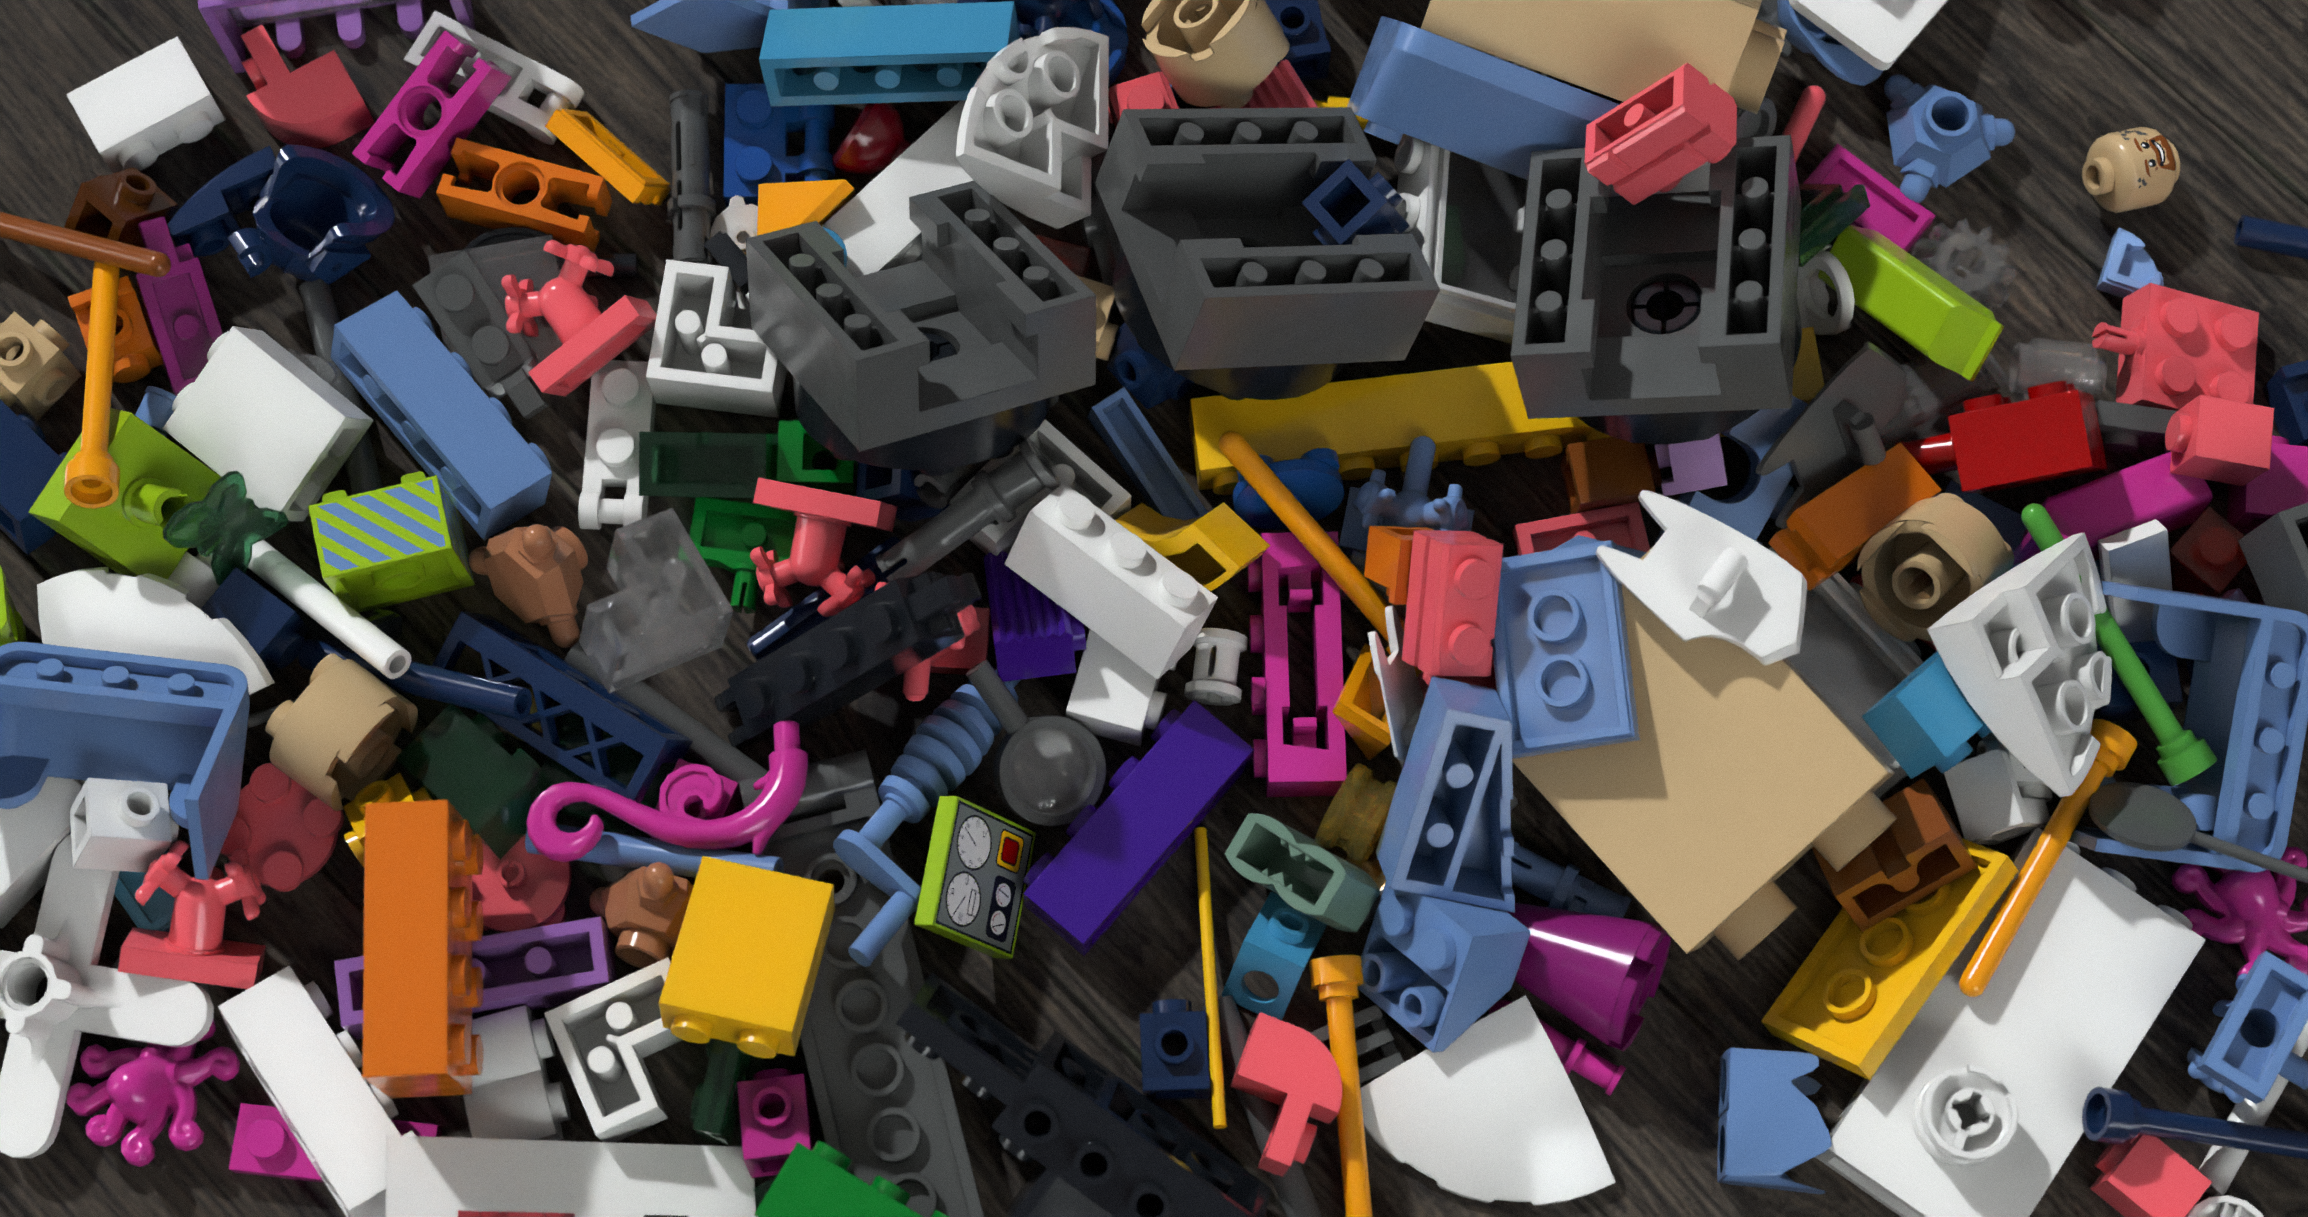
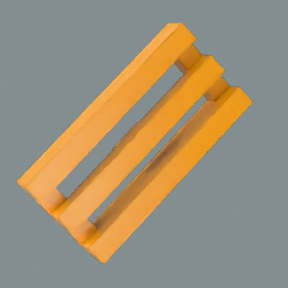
M556 109L545 125L550 132L633 204L642 202L645 205H649L652 202L654 205H661L671 191L670 183L588 112Z

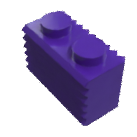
M1001 551L996 556L989 552L984 557L997 670L1000 679L1003 682L1076 673L1074 651L1087 649L1084 624L1007 567L1004 563L1009 554Z

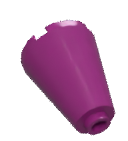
M1515 903V913H1508L1531 930V934L1514 982L1607 1046L1624 1052L1632 1044L1645 1020V1017L1638 1014L1643 1008L1647 997L1654 999L1667 961L1671 936L1667 935V932L1660 924L1654 922Z

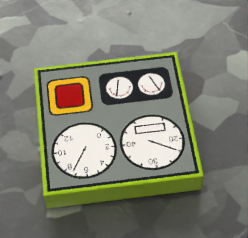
M940 796L914 925L993 958L1013 959L1024 900L1023 893L1026 890V884L1023 883V880L1029 872L1036 833L959 796Z

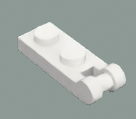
M434 11L403 59L407 69L414 72L445 30L466 39L479 51L473 59L466 57L450 82L448 90L454 94L457 93L476 71L473 64L478 58L494 62L512 78L488 108V111L523 128L537 140L549 145L554 144L557 137L545 125L556 109L575 110L585 95L584 90L568 77ZM534 89L547 95L539 109L526 102Z
M611 360L591 376L583 484L578 506L580 529L600 530L602 524H623L625 531H645L656 403L646 379L648 362ZM605 487L626 488L624 499H606Z

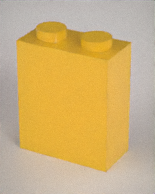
M702 856L659 1000L663 1028L670 1029L674 1036L692 1043H708L711 1038L735 1043L742 1052L759 1058H774L777 1053L794 1057L835 912L833 884Z

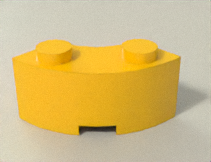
M1224 502L1204 516L1188 520L1162 516L1144 503H1140L1115 519V521L1131 533L1139 536L1147 545L1182 571L1191 575L1209 591L1221 586L1259 558L1270 547L1260 535Z

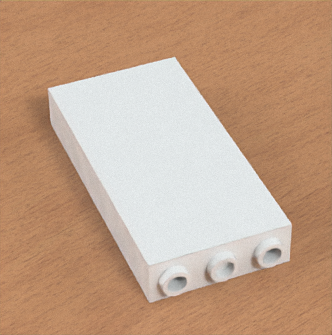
M2036 827L2019 843L2010 857L2019 870L1872 1078L1870 1080L1866 1078L1863 1080L1829 1132L1832 1146L1815 1158L1901 1217H2029L2084 1132L2082 1112L2088 1094L2095 1087L2112 1088L2206 941V939L2191 930L2193 925L2186 916L2169 906L2158 905L2156 907L2135 893L2137 888L2129 878L2111 868L2104 867L2099 869L2079 855L2081 853L2080 848L2068 841L1986 989L1977 997L1966 996L1959 988V979L2043 831ZM1971 1064L1988 1068L2003 1078L2002 1083L2011 1095H2015L2019 1115L2016 1132L2006 1147L1980 1163L1957 1166L1943 1163L1925 1150L1916 1137L1912 1114L1915 1099L1924 1085L1949 1068ZM1962 1103L1952 1108L1958 1111V1115L1962 1120L1960 1128L1965 1130L1975 1124L1976 1115L1972 1107Z

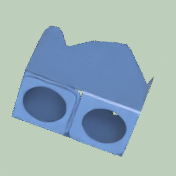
M1729 1048L1720 1057L1718 1183L1813 1194L1826 1193L1824 1190L1794 1182L1785 1174L1791 1168L1826 1152L1832 1146L1829 1131L1816 1105L1806 1097L1815 1094L1822 1087L1819 1082L1805 1076V1074L1819 1067V1059L1823 1058L1812 1053Z

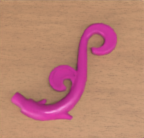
M787 720L773 725L775 751L769 754V771L753 785L755 790H763L753 803L730 816L702 820L687 814V809L691 803L700 802L704 806L706 815L713 816L721 808L725 799L723 781L711 767L691 764L678 768L665 778L660 786V811L606 788L588 783L563 782L554 784L541 792L530 806L526 821L529 839L536 850L550 860L569 862L582 858L601 839L604 831L603 821L597 814L591 815L589 823L578 832L567 833L557 827L556 819L558 812L564 806L585 801L604 809L628 824L666 843L689 849L719 850L739 847L752 842L753 854L761 855L770 837L796 808L805 789L808 753L801 749L798 722Z

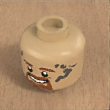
M2138 127L2108 133L2097 138L2090 147L2082 169V179L2087 191L2105 210L2116 213L2153 206L2166 200L2172 192L2175 182L2178 180L2180 159L2175 146L2156 129Z

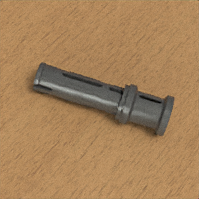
M1025 438L1019 443L1020 451L989 473L985 470L978 472L974 476L975 479L971 481L973 489L953 502L945 510L886 552L877 555L875 559L882 573L887 569L890 570L905 558L907 559V563L887 577L888 581L891 582L897 578L920 575L994 520L1002 524L1005 521L1009 523L1017 517L1016 509L1041 490L1048 488L1053 491L1061 485L1059 477L1039 448L1029 438Z

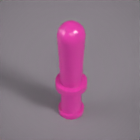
M1497 1001L1489 1009L1488 1015L1512 1003V1001ZM1539 1019L1567 1075L1572 1070L1606 1090L1605 1094L1611 1096L1626 1067L1623 1065L1618 1067L1585 1048L1588 1041L1579 1037L1577 1042Z

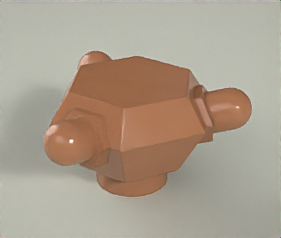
M534 524L529 527H516L490 538L487 547H477L470 553L468 563L471 570L477 574L489 576L494 595L525 623H540L541 626H547L553 642L561 648L572 647L578 642L580 630L575 619V615L578 613L576 604L584 582L581 570L587 566L588 556L582 542L572 531L563 526H555L550 529L548 526Z
M655 862L648 867L643 866L621 876L607 887L595 889L590 895L589 905L595 914L606 919L608 929L618 938L614 949L616 955L623 961L643 969L673 956L694 885L688 879L675 876L667 864Z

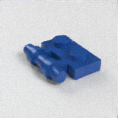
M765 83L725 84L723 197L726 207L729 206L730 199L736 195L744 198L745 205L753 204L758 206L759 184L832 180L835 177V166L832 159L833 155L829 153V130L835 127V106H770ZM788 132H805V152L801 155L788 156Z

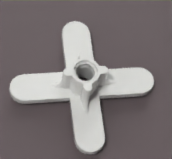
M71 834L66 836L57 845L53 854L34 934L26 938L23 951L11 952L0 950V1018L6 1019L5 1027L10 1033L0 1074V1152L19 1159L34 1158L44 1153L55 1141L60 1128L66 1094L69 1089L82 1032L170 1047H188L202 1039L209 1031L213 1021L214 1006L210 995L197 984L189 981L118 972V969L98 966L120 871L73 868ZM47 976V990L44 996L37 1002L36 990L39 983Z

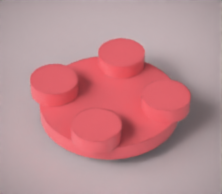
M266 763L253 771L250 783L240 790L238 811L220 854L227 856L229 861L233 862L231 852L237 849H244L249 855V866H252L256 871L261 885L269 886L279 892H288L297 888L301 882L311 878L327 863L335 849L338 832L343 825L344 815L342 810L335 811L276 768L272 763Z
M504 820L489 826L479 827L472 831V835L481 836L483 845L482 874L472 875V901L480 900L483 931L490 929L504 933L564 923L567 910L564 902L569 894L572 879L570 861H554L544 855L528 853L525 848L526 820Z

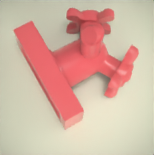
M549 240L545 243L543 250L565 259L557 278L546 282L540 291L533 292L534 285L532 279L521 280L518 284L514 274L505 275L501 280V285L507 293L505 297V310L509 318L506 322V330L509 333L517 334L522 331L527 337H537L538 326L533 317L544 316L561 341L562 346L528 373L542 393L566 397L653 328L657 314L648 301L624 295L606 311L601 313L598 309V299L587 294L582 285L588 270L595 273L597 271L612 277L614 273L613 264L609 261L598 259L597 255L586 246L563 245L556 240Z
M758 477L753 503L773 509L794 512L793 515L797 516L790 558L779 562L777 552L774 549L765 553L761 546L754 548L750 553L751 561L757 567L756 576L759 586L764 593V602L769 606L777 604L781 608L793 606L791 596L785 587L797 582L812 587L821 586L831 595L817 609L824 617L834 616L859 601L864 594L865 588L875 582L876 575L869 568L862 571L857 565L847 575L843 573L845 564L840 557L847 527H851L854 524L893 532L898 507L881 501Z
M183 840L175 841L168 853L162 854L158 859L150 863L144 876L143 885L135 893L136 901L142 906L145 905L158 887L175 898L170 930L165 932L132 927L121 946L118 972L240 989L251 988L257 984L263 970L266 946L223 940L226 905L242 900L244 914L247 920L250 921L259 916V906L266 901V894L262 891L260 879L254 868L249 866L247 851L237 849L231 852L233 862L224 865L228 877L224 876L220 868L214 866L209 880H202L191 877L177 867L182 859L181 856L190 845Z

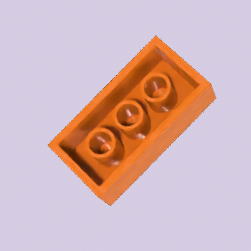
M449 800L365 804L363 1078L391 1099L472 1094V1076L481 1075L483 1070L482 1038L480 1034H472V1008H481L483 1003L482 971L480 967H472V941H481L483 937V910L480 900L472 901V875L482 874L483 845L481 836L472 835L469 821L462 818Z

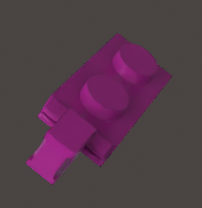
M163 216L143 221L138 224L144 247L166 254L171 261V269L163 277H153L138 272L134 276L173 394L177 396L183 388L195 382L208 363L207 354L210 347L223 332L198 257L194 258L189 243L174 247L165 217Z

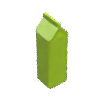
M1852 225L1845 226L1839 233L1830 253L1840 261L1847 271L1853 286L1855 305L1933 362L1973 382L2005 326L1996 321L1991 310L1878 231ZM1819 270L1818 278L1836 291L1832 279L1825 271Z

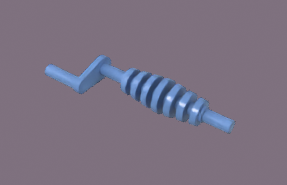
M968 680V684L959 687L951 695L950 700H945L933 711V714L927 716L917 727L916 734L910 738L904 748V755L898 757L891 768V775L884 779L878 789V794L883 804L859 832L845 829L833 842L835 852L848 867L891 897L848 949L849 955L862 966L868 967L914 911L917 912L921 887L880 850V847L902 821L918 823L929 813L930 807L938 805L940 796H947L948 791L956 789L965 780L966 776L972 774L980 765L982 756L986 755L992 746L994 736H997L1003 728L970 680ZM1020 680L1003 682L1018 703V695L1014 687Z

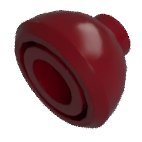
M892 103L864 104L833 154L832 159L835 167L856 175H870L881 172L912 145L911 142L904 138L903 122Z

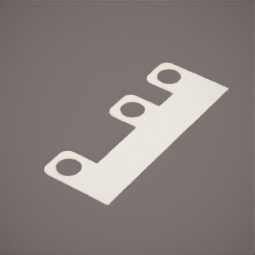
M386 1135V1217H458V1211L574 1213V1217H644V1215L756 1217L754 1215L756 1212L754 1178H751L744 1162L743 1148L739 1146Z

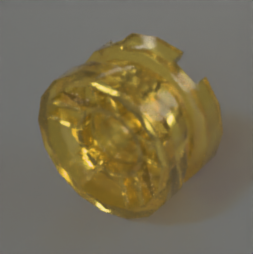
M1362 763L1356 764L1330 804L1318 829L1315 842L1329 850L1337 846L1347 852L1346 860L1359 867L1364 866L1378 845L1377 841L1382 834L1398 783L1390 780L1384 784L1374 778V770Z

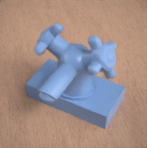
M1420 436L1412 441L1401 492L1396 494L1394 490L1387 488L1384 484L1386 472L1381 469H1374L1371 473L1370 481L1361 488L1350 486L1339 548L1345 555L1366 558L1369 525L1428 527L1433 530L1471 532L1475 510L1467 509L1465 502L1462 500L1463 489L1461 485L1450 484L1448 494L1443 499L1436 498L1434 501H1431L1427 497L1436 445L1431 438Z

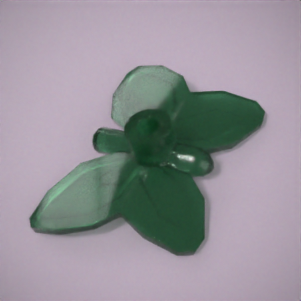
M237 470L226 473L212 484L202 501L190 502L176 511L163 529V538L175 548H195L197 546V551L204 557H209L213 552L211 567L216 584L219 586L236 567L243 573H246L252 558V545L271 536L286 526L289 521L285 512L267 507L253 509L254 500L245 498L247 490L244 477Z

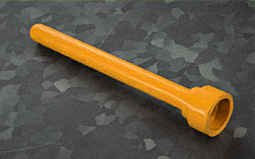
M94 262L81 450L66 465L64 494L66 498L73 504L84 508H102L111 505L119 496L120 469L114 462L113 457L108 453L120 268L99 262Z
M1227 431L1222 434L1219 439L1220 451L1389 643L1385 607L1390 605L1248 442L1235 431ZM1399 617L1400 623L1404 631L1405 622ZM1388 645V646L1386 647V651H1387L1389 654H1391V653H1390V647H1389V645ZM1414 667L1416 676L1418 677V675L1423 671L1419 670L1418 667Z
M2093 719L2090 735L2100 742V748L2093 765L2076 791L2070 796L2061 798L1961 975L1959 988L1966 996L1977 997L1984 992L2086 811L2092 794L2097 791L2104 777H2112L2116 770L2125 769L2137 747V741L2120 726L2106 720Z
M1334 955L1315 958L1309 961L1311 988L1318 990L1319 1001L1326 1002L1330 1053L1336 1061L1342 1081V1100L1336 1117L1346 1217H1373L1352 1003L1353 999L1358 998V986L1364 984L1361 956Z

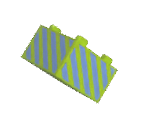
M421 471L406 474L401 477V484L348 496L344 490L324 494L322 497L323 502L308 505L322 578L338 598L358 613L372 610V608L386 607L475 585L473 573L468 563L469 554L461 516L437 475L426 478L425 474Z

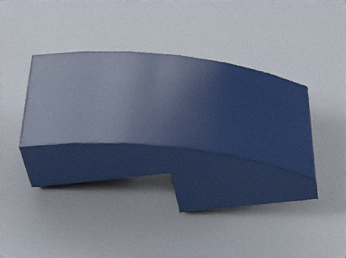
M271 146L261 149L231 165L192 195L167 224L170 235L177 246L189 243L194 257L197 255H214L229 246L228 237L242 229L236 214L246 210L253 211L256 201L261 199L258 195L274 171V161L277 157Z

